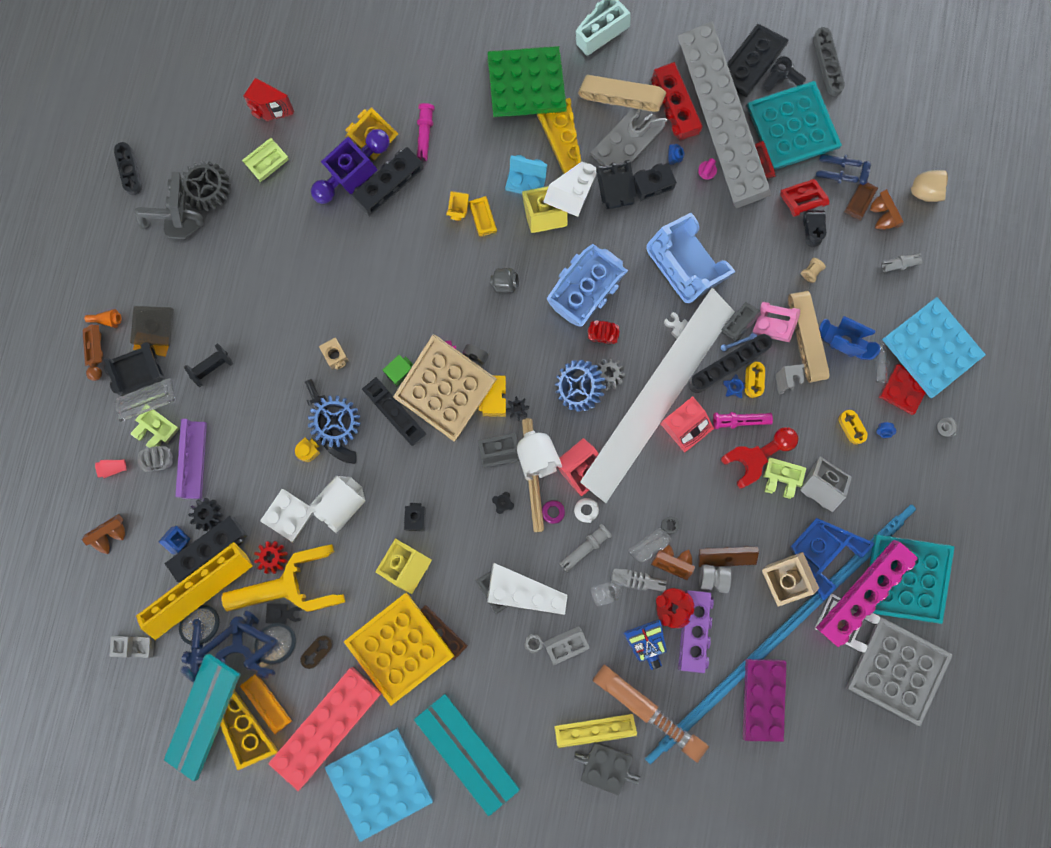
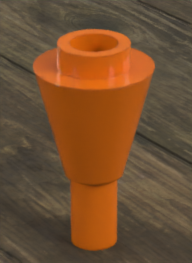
M116 309L96 315H85L84 318L86 323L97 322L98 324L117 328L121 323V315Z

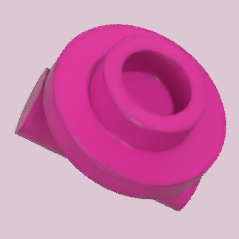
M710 158L709 161L700 164L698 173L703 179H712L716 175V160Z

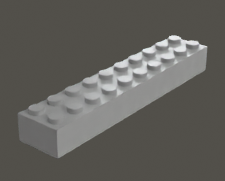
M713 21L678 35L736 209L771 196L772 194Z

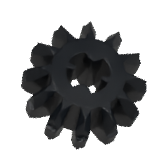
M204 498L203 503L200 500L196 501L197 507L190 506L194 510V513L188 514L189 517H194L190 523L196 524L197 530L202 528L203 531L207 532L209 527L212 529L215 527V523L219 524L221 522L218 517H222L223 513L218 511L222 507L221 505H216L215 500L209 501L208 498ZM209 512V516L203 517V514Z

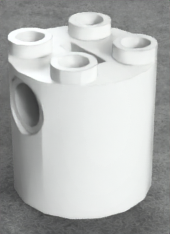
M336 475L310 504L308 509L337 533L366 500L362 486L354 479Z

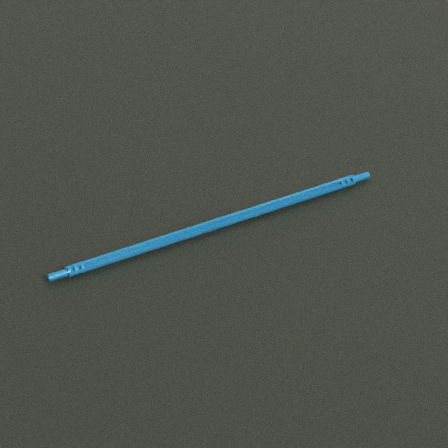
M910 504L899 516H895L884 526L877 535L893 536L904 525V521L916 511V508ZM872 548L863 558L855 554L829 579L837 586L829 596L871 557ZM817 592L813 594L746 659H764L824 602ZM746 659L679 722L677 727H682V731L688 732L745 677ZM667 734L658 742L659 745L645 758L646 761L651 765L664 751L667 752L676 743L674 739H670V736Z

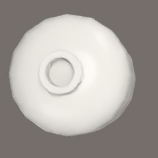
M530 431L525 433L524 438L517 444L516 450L526 480H533L532 476L539 475L540 478L548 476L557 471V466L562 467L552 440L547 434Z

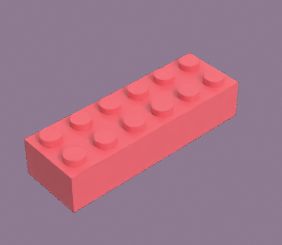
M351 667L268 764L299 791L382 693L358 670Z

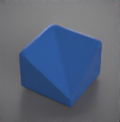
M174 526L158 542L174 555L182 550L190 538L178 526Z

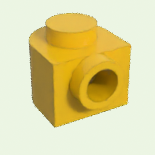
M305 437L296 445L295 455L303 462H311L320 454L317 450L320 446L312 438L308 440Z

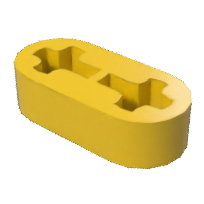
M758 361L749 364L745 372V393L750 398H756L764 393L765 367ZM756 367V370H759V373L755 374V371H752V368ZM754 386L758 391L754 393L751 387Z
M853 410L842 412L839 415L838 421L848 440L855 445L865 442L868 434L857 413ZM846 415L852 417L850 422L844 420ZM860 432L862 436L855 439L854 435Z

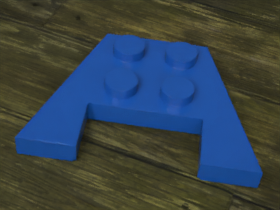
M816 518L790 548L794 555L801 552L804 553L819 587L817 593L822 601H824L837 586L822 574L823 570L845 546L858 557L863 558L873 547L874 543Z

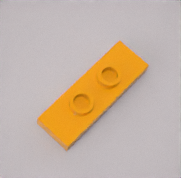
M254 674L240 685V688L274 735L292 722L261 677Z

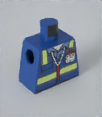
M655 620L623 632L638 661L648 660L651 670L662 666L658 655L666 652V646L660 620Z

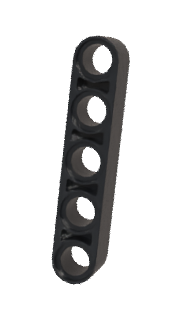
M761 334L699 371L690 379L689 389L694 393H701L757 359L771 348V338L766 334ZM758 341L764 342L765 348L759 347ZM742 351H747L750 354V358L744 357ZM726 360H731L734 363V367H728ZM710 370H716L719 374L718 377H713L710 374ZM694 380H701L703 387H697Z

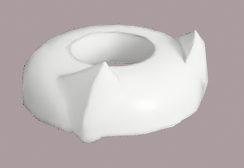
M591 498L580 499L574 507L575 516L581 522L591 523L599 514L598 503ZM588 504L592 507L590 515L582 514L581 507Z

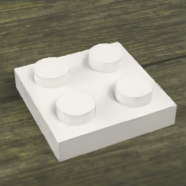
M281 489L260 521L291 542H294L313 515V512L308 509L309 505L286 490Z

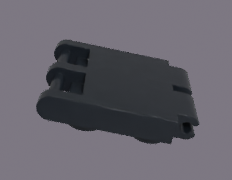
M625 160L624 163L620 164L611 163L610 166L602 167L599 165L596 167L602 204H606L607 210L635 203L634 197H637L630 160Z

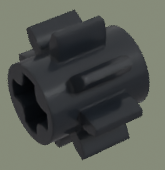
M516 396L515 401L508 400V404L511 407L506 408V412H511L510 419L517 417V420L520 421L522 415L527 417L525 410H528L530 406L524 405L525 398L521 401ZM520 405L521 412H514V406L518 407Z

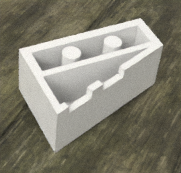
M580 162L549 184L543 202L578 217L596 178V167L589 163Z

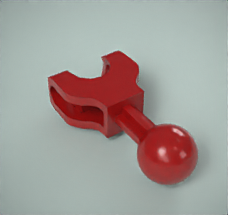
M782 427L775 432L773 441L762 448H759V446L754 448L738 446L721 457L720 460L723 464L739 461L744 465L745 475L737 481V486L739 489H742L760 478L762 467L769 462L767 460L769 456L779 450L785 452L793 450L799 441L798 434L790 427Z

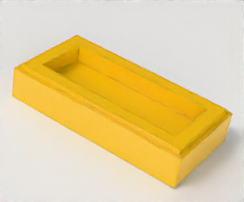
M487 196L470 200L469 205L479 237L496 233L497 229Z

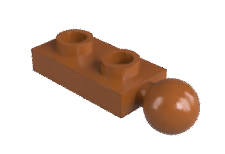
M93 324L83 329L85 366H90L86 370V376L91 381H97L102 377V370L98 367V364L102 362L103 352L100 345L101 332L99 331V325Z

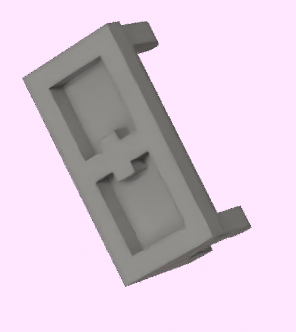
M804 364L784 366L775 374L778 394H784L789 388L793 391L795 388L794 378L797 376L799 377L800 384L804 382Z
M579 626L543 642L553 665L590 649Z

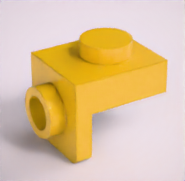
M450 192L449 207L446 214L451 216L450 219L462 220V218L467 216L470 194Z

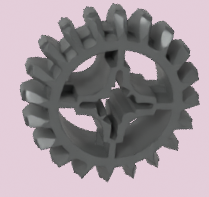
M202 160L200 165L194 162L193 168L187 166L189 171L183 172L185 178H181L185 202L190 204L192 208L196 207L199 211L203 208L209 211L210 207L216 210V204L222 206L221 200H227L225 194H230L228 188L231 187L229 176L225 170L220 168L218 164L213 165L210 161L206 164ZM212 175L218 178V185L213 182ZM192 187L197 190L198 197L192 195Z

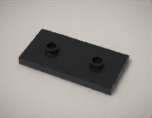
M759 23L755 26L727 63L738 93L745 97L750 94L788 44L789 39Z

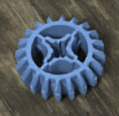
M573 360L571 364H565L566 369H560L562 375L556 376L559 382L555 383L556 386H559V389L555 392L561 394L558 399L564 400V406L569 405L570 410L575 409L577 412H580L582 409L583 411H588L589 407L594 408L595 403L601 402L598 396H604L601 389H605L606 386L601 384V382L605 381V378L599 377L602 371H596L597 365H592L590 361L579 360L577 362V360ZM579 370H583L585 372L584 375H581L580 377L573 375L575 372ZM581 394L587 396V398L583 401H578L575 399L577 396H580Z
M330 395L328 396L329 402L321 398L322 405L316 402L314 406L317 410L310 409L314 416H308V420L314 422L309 423L308 427H315L310 433L311 435L318 433L315 440L318 441L322 437V445L329 441V447L333 446V442H336L337 447H340L341 440L346 445L348 444L347 437L350 440L354 439L351 432L354 434L358 433V430L354 427H360V423L355 422V420L360 419V415H353L358 409H350L353 403L350 402L346 405L347 398L344 397L342 402H339V396L336 395L335 401H332ZM329 407H339L342 410H339L337 413H331L326 409ZM346 413L350 417L348 430L341 422ZM320 414L324 415V418L327 420L322 430L318 426ZM330 418H338L337 423L339 425H330ZM335 429L339 432H342L343 434L339 436H329L326 433Z

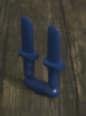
M844 154V157L821 155L819 161L840 164L842 168H845L846 164L854 167L862 166L860 178L849 174L845 175L843 170L840 173L820 170L816 172L815 176L837 180L839 184L843 180L853 183L859 181L861 185H865L868 181L871 162L865 161L863 163L861 160L847 159L848 155Z

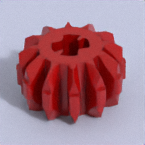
M592 321L588 327V339L603 344H615L619 338L620 326L609 321Z
M266 541L265 547L262 545L258 546L261 552L254 553V555L259 556V559H255L254 563H261L258 566V570L264 569L265 574H269L271 570L273 574H277V568L280 570L284 569L281 563H288V560L283 559L284 556L288 555V552H282L285 548L284 545L278 547L277 541H274L272 545L269 541ZM270 553L275 555L272 561L267 559V557H270Z

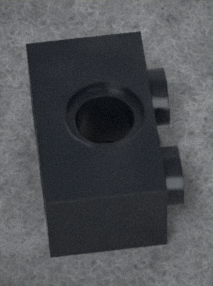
M659 163L647 171L645 169L640 170L633 177L639 201L674 190L677 183L669 163ZM654 178L657 180V183H652L649 179Z

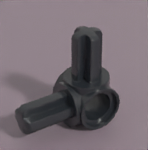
M782 56L777 59L770 69L771 74L763 82L762 86L765 90L771 91L779 80L785 78L800 86L804 84L806 77L794 69L795 65L792 64L789 57ZM778 65H785L786 70H781Z

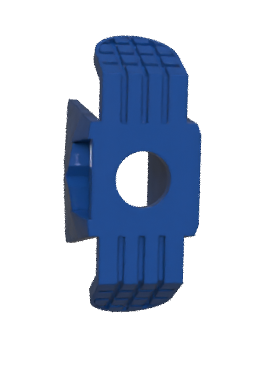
M843 316L839 327L832 325L828 319H824L820 325L819 331L822 341L830 344L832 349L839 350L849 357L855 356L862 360H872L880 352L881 347L878 343L861 339L875 334L876 331L846 316ZM842 336H848L851 339V343L842 338Z

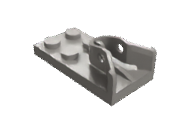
M632 108L597 145L590 156L603 167L610 166L611 163H624L625 160H630L632 164L665 129L668 120L666 118L659 119L651 111Z

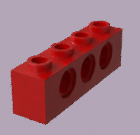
M675 62L654 69L651 83L653 86L661 87L666 91L662 104L665 107L666 118L672 123L674 136H677L678 140L682 141L700 134L702 124ZM682 116L686 120H680L678 117Z

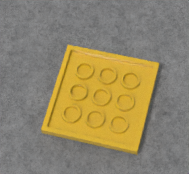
M407 592L343 641L390 706L454 657V654Z

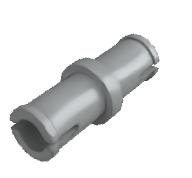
M920 253L909 256L900 255L898 258L882 261V269L884 273L897 269L905 270L907 267L922 265L923 259L919 257L921 256Z

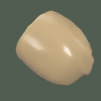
M946 170L927 171L919 174L914 179L913 186L911 187L912 194L926 202L945 201L948 183Z

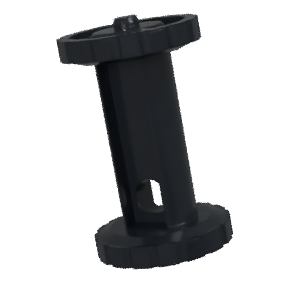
M218 343L215 345L217 351L194 368L188 365L184 366L189 378L198 387L203 386L202 378L226 362L230 366L233 364L227 351H224Z

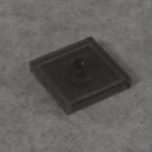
M134 306L130 343L140 345L149 342L151 345L170 346L174 309L172 307Z

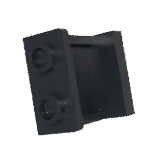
M149 342L140 344V349L114 359L104 358V370L112 381L110 382V387L113 393L124 397L166 381L154 346Z

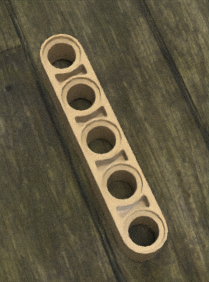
M586 75L578 94L590 101L658 112L666 96V91L658 86Z
M809 291L789 294V308L800 309L795 333L802 363L804 364L806 379L809 383L829 379V368L811 294Z

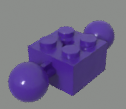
M381 129L370 131L366 136V145L361 150L349 137L342 141L321 161L332 176L328 180H318L312 185V198L320 204L329 203L334 198L335 188L339 184L351 195L356 187L361 186L378 170L368 157L373 153L380 154L388 149L390 140L387 133Z

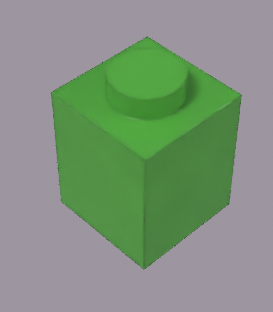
M398 355L382 370L394 385L398 387L409 373L413 364L407 357L402 358Z

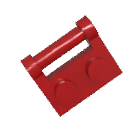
M815 179L780 191V196L789 207L793 217L800 215L801 212L829 205L828 196ZM817 197H818V199H816V200H813V201H810V202H807V203H804V204H801V205H797V204H799V203H802V202H805V201H808V200H811V199H814V198H817Z

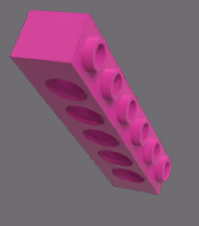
M893 539L816 626V629L838 648L840 645H844L849 640V635L861 627L863 619L875 611V606L879 601L884 600L888 596V591L900 583L902 575L914 567L918 557L901 542ZM896 560L897 567L891 569V563ZM884 575V581L878 584V577ZM871 590V596L865 599V592ZM854 605H858L857 612L852 614L851 608ZM841 620H845V625L842 628H838V623Z

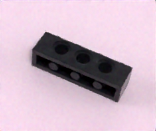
M408 147L404 150H399L390 162H385L381 170L376 174L374 173L366 183L355 188L352 194L354 202L368 216H371L424 169L422 161ZM399 166L405 167L402 171H398L396 169ZM385 178L391 179L388 183L382 182ZM371 190H377L376 194H369Z
M228 516L164 564L175 580L180 583L233 542L240 546L248 535L235 517ZM223 534H226L228 537L225 544L220 542V537ZM207 546L211 547V554L209 556L204 554V549ZM190 558L195 560V565L192 568L188 566Z

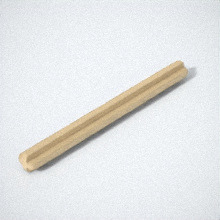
M531 418L522 420L523 436L525 433L533 431ZM536 475L532 476L533 480H528L534 532H543L544 524L539 477Z

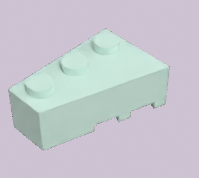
M619 0L598 1L593 12L588 14L576 29V44L587 56L630 27V12Z

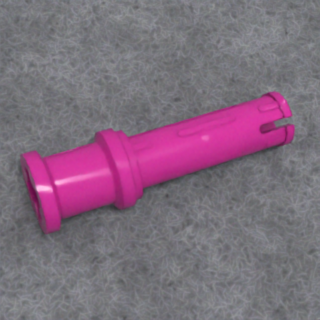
M421 103L418 106L420 116L417 120L419 126L417 157L420 160L423 158V161H428L430 128H432L434 123L432 121V113L435 110V106Z
M730 412L729 414H713L715 430L720 427L735 429L737 426L772 425L773 423L772 413L736 414Z

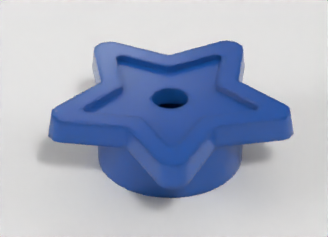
M737 374L734 375L732 380L723 381L727 388V397L731 395L739 398L743 397L742 390L745 388V383L739 379Z

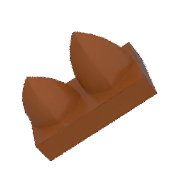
M887 189L880 192V196L872 202L870 210L874 212L888 210V212L881 216L875 228L890 229L895 226L898 228L904 225V221Z
M117 514L86 533L82 541L86 546L90 544L97 551L109 554V541L105 534L117 540H124L125 529L122 524L124 519L120 514Z
M670 545L661 548L651 564L685 580H688L695 568L692 565V556L689 550L682 552L675 558Z

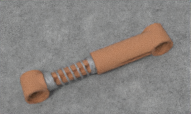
M603 665L592 679V681L610 693L643 721L649 722L652 725L655 724L656 728L659 727L661 732L664 731L665 735L668 734L670 739L673 738L674 742L677 741V744L682 748L681 751L698 763L709 748L697 736L682 731V727H677V724H673V720L670 721L668 717H664V713H660L656 704L620 678L619 675L606 665Z

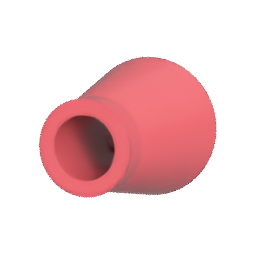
M125 459L100 460V462L95 463L98 478L103 477L105 479L122 471H127Z

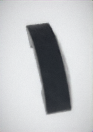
M377 377L362 388L363 392L412 447L426 435L425 431L399 402L393 398L392 394Z

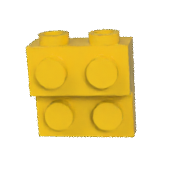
M372 107L368 111L364 109L357 116L360 120L356 124L352 122L345 129L347 132L345 137H349L360 149L366 145L367 134L374 129L385 131L389 136L390 143L398 135ZM373 153L369 158L375 161L380 154Z

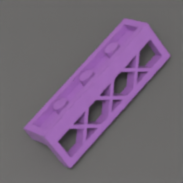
M181 419L175 497L181 499H202L206 422H191L188 419Z

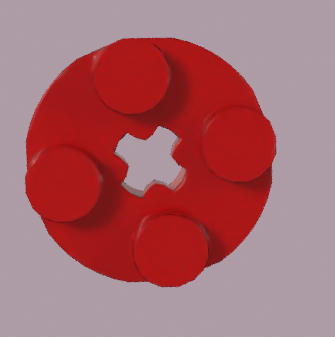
M670 588L656 598L657 615L663 626L678 629L688 625L690 616L694 613V602L688 593H685L682 589ZM673 605H678L676 613L673 611Z

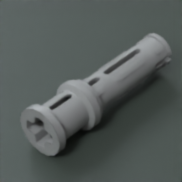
M600 524L593 534L587 535V540L559 563L560 566L563 567L569 562L564 568L566 573H568L571 568L593 549H599L601 543L607 538L611 539L613 536L603 524Z

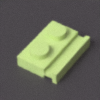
M270 138L242 161L254 176L262 182L286 163L289 158Z

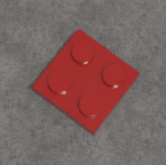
M896 364L879 398L914 415L926 392L905 367Z

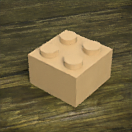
M803 552L771 563L762 569L778 607L813 595L819 589Z

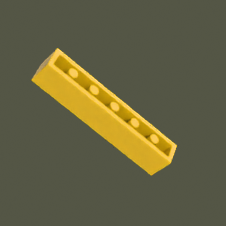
M233 542L136 615L141 630L153 639H158L253 567L247 554Z

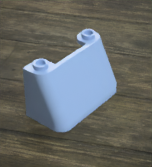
M692 213L663 226L647 244L648 254L680 298L686 303L697 300L710 291L711 288L716 287L735 273L732 266L725 260L716 264L695 236L699 230V223Z

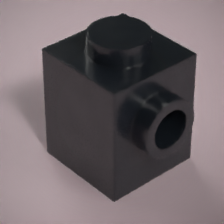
M410 503V506H405L404 530L425 531L426 508L422 507V503Z

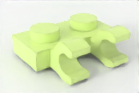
M147 405L135 419L139 425L131 432V435L141 441L146 431L149 430L154 436L147 442L146 446L151 448L160 446L162 441L168 444L179 428Z
M769 457L767 459L769 462L766 463L763 477L769 478L765 492L771 494L775 492L777 481L787 483L783 497L791 499L795 495L796 486L802 487L806 468Z

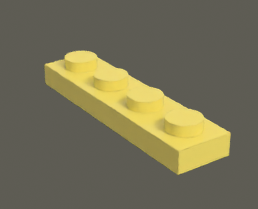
M633 714L554 726L558 748L637 736Z

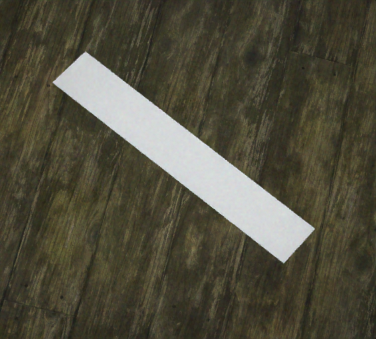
M713 288L710 289L581 479L580 483L605 503H607L722 332L721 329L735 311Z

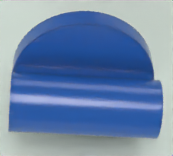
M679 144L669 145L668 163L674 165L681 162L684 157V149Z

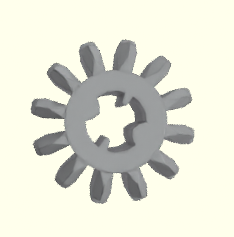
M609 358L608 363L605 359H602L601 364H596L598 366L597 369L602 371L599 377L605 378V381L601 382V384L606 385V390L610 389V385L616 389L617 383L620 385L623 383L621 378H624L626 374L621 372L624 370V366L618 367L619 360L614 364L612 363V358ZM607 370H609V373H610L611 371L613 372V375H612L611 378L609 377V375H608V376L605 375L606 372H607Z
M166 446L146 448L138 454V464L140 469L145 472L165 470L173 464L170 448Z

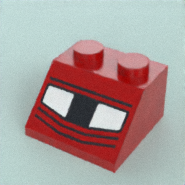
M254 78L243 95L247 106L251 110V114L258 119L263 118L269 121L293 115L295 112L287 94L257 78Z

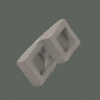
M111 636L109 657L151 658L154 655L155 639L152 637Z

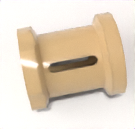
M813 258L806 270H802L801 276L808 282L814 283L818 274L826 266L821 260Z

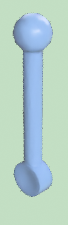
M752 333L749 337L728 345L723 344L721 345V350L727 351L730 347L752 340L757 337V334Z

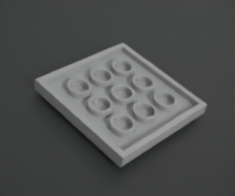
M880 617L879 623L875 624L868 639L866 652H862L846 688L920 727L952 658V654Z

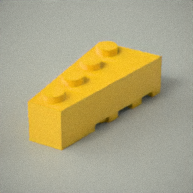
M234 689L220 725L236 768L240 770L278 753L279 750Z

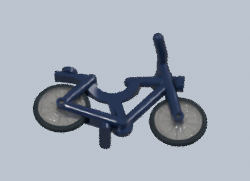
M201 605L180 621L179 624L181 639L191 645V652L185 651L181 658L182 663L189 664L191 669L188 666H183L181 672L188 680L194 683L204 656L233 634L232 645L223 648L214 657L226 664L225 659L228 655L240 653L246 658L243 665L248 670L255 671L257 676L268 679L269 675L274 676L276 672L260 667L259 664L263 662L268 665H276L287 660L296 646L295 633L289 626L282 623L271 624L260 631L252 627L253 623L258 624L260 620L252 612L245 611L243 615L247 620L240 616L233 618L230 626L211 640L219 628V615L212 607ZM243 633L256 639L254 644L255 653H252L248 647L243 645Z

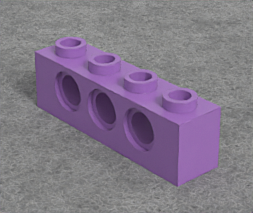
M684 590L685 593L692 597L694 608L700 606L703 613L700 617H696L693 613L690 616L688 625L681 628L678 670L705 673V669L709 667V657H706V653L711 643V639L708 637V629L712 627V617H709L710 609H713L714 598L708 592ZM695 626H699L701 629V634L698 637H694L692 634V629ZM693 646L699 648V654L696 657H693L690 653Z

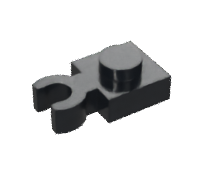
M267 603L265 623L287 624V618L292 622H299L301 618H295L293 614L295 611H302L300 607H293L288 610V604Z

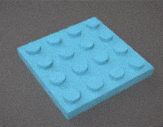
M938 297L882 339L930 398L935 397L986 355Z
M398 728L324 767L360 842L433 803L430 793Z

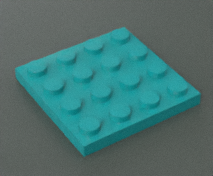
M815 81L748 102L746 105L760 142L764 141L774 170L840 149L842 146Z
M874 534L870 565L893 539L901 542L918 559L915 561L914 567L902 575L900 583L888 591V596L884 600L879 601L872 614L943 624L955 546ZM896 560L891 563V569L897 567ZM884 575L878 577L877 582L881 584L884 581ZM871 590L865 592V599L871 596Z

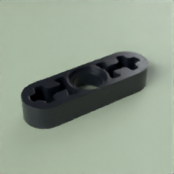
M120 142L114 147V155L121 183L128 194L137 195L142 190V184L134 152L127 143ZM122 149L127 150L125 151V156L127 159H125L124 156L121 154L123 152ZM132 165L133 168L131 172L125 173L123 171L124 167ZM128 178H131V180L135 184L133 185V189L130 188L131 182Z

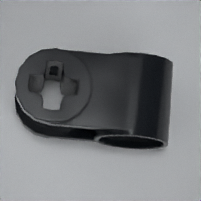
M807 210L803 213L805 240L811 247L819 246L826 236L825 210Z

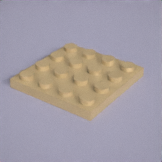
M434 334L429 339L393 398L455 442L497 378Z

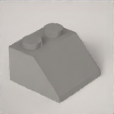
M819 456L805 477L800 491L805 496L817 501L823 508L833 512L846 498L852 477Z

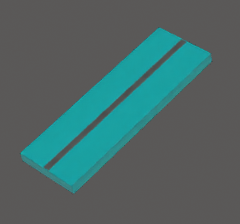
M210 654L204 656L164 758L165 762L193 782L199 779L240 677L238 672Z
M446 694L441 696L414 719L415 723L488 817L520 791L517 784Z

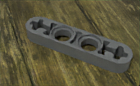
M821 27L816 31L813 41L826 90L830 95L837 96L844 89L845 82L832 33L828 28ZM820 34H822L823 37H826L824 41L822 37H819ZM829 50L831 52V56H824L822 51ZM827 67H834L836 72L829 73ZM833 83H835V86H839L838 89L834 86L832 87Z

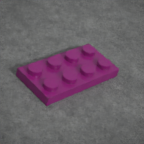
M746 659L743 740L784 742L787 661Z

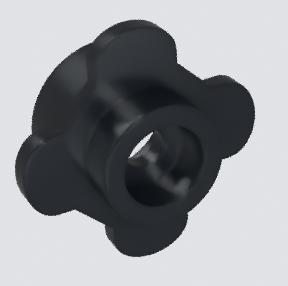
M508 492L492 498L498 514L514 508V503L511 502Z

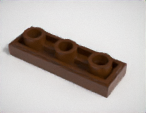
M749 546L699 549L698 566L757 565L759 550L758 547Z
M425 605L421 612L436 631L437 629L443 630V635L440 637L454 654L452 659L455 660L468 645Z

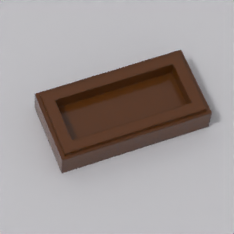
M868 182L865 185L859 183L844 212L861 220L878 187Z

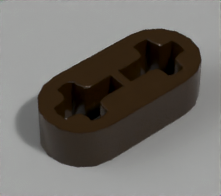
M325 635L318 637L302 654L300 659L301 665L306 669L315 668L332 650L333 640ZM320 640L328 641V649L323 648L320 652L317 650L321 646ZM316 653L317 655L313 658L314 664H307L306 656Z

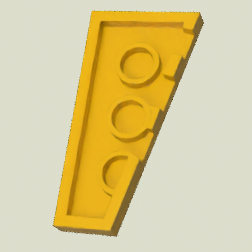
M570 98L566 99V112L537 114L563 174L581 162Z

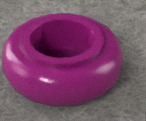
M556 500L546 502L542 507L543 519L549 524L559 523L565 516L564 506ZM555 506L559 510V515L551 518L547 510Z

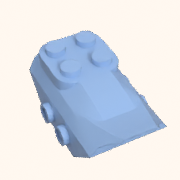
M594 244L583 250L580 255L576 254L570 262L572 265L568 269L564 268L559 274V281L547 297L549 304L558 314L577 326H583L597 308L602 309L608 301L606 297L616 292L619 287L617 284L628 272L623 267V261L606 248L599 249Z

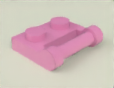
M762 302L760 307L761 315L757 318L753 333L758 336L766 334L771 339L790 342L800 316V309H787ZM768 312L790 317V320L785 321L767 317Z

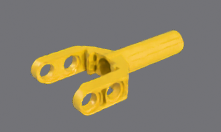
M325 545L294 553L288 561L285 571L278 579L223 592L222 604L226 612L280 598L288 599L306 612L345 603L344 594H332L305 601L306 595L300 594L296 573L301 572L297 566L298 564L328 557L334 553L333 545Z

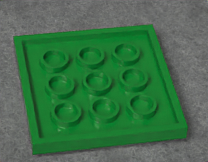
M559 46L487 51L493 117L566 112L567 106Z

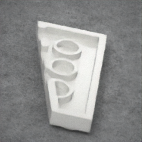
M493 563L487 603L565 615L566 594Z

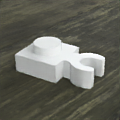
M672 312L670 316L674 319V322H669L665 319L664 324L674 329L671 334L677 339L688 321L684 319L680 322L678 315Z

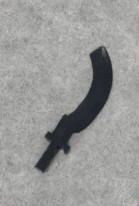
M312 379L305 381L312 398L310 401L307 400L308 405L314 406L316 402L322 405L321 398L327 400L326 396L318 395ZM320 414L318 426L322 430L327 420L324 418V415ZM331 431L326 433L329 436H333ZM326 441V444L323 445L335 458L346 463H356L355 451L344 448L342 445L337 447L336 442H333L332 447H329V441Z

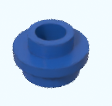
M884 422L878 425L876 433L882 438H891L892 435L896 434V428H894L893 423Z

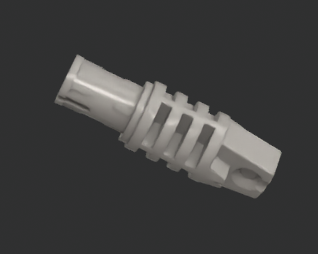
M614 569L611 581L644 591L653 589L664 592L666 589L664 585L667 584L666 580L652 578L647 573L626 569Z

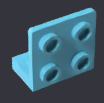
M511 155L510 171L505 190L522 194V191L543 188L546 181L547 164L538 159L533 161L526 159L522 155Z

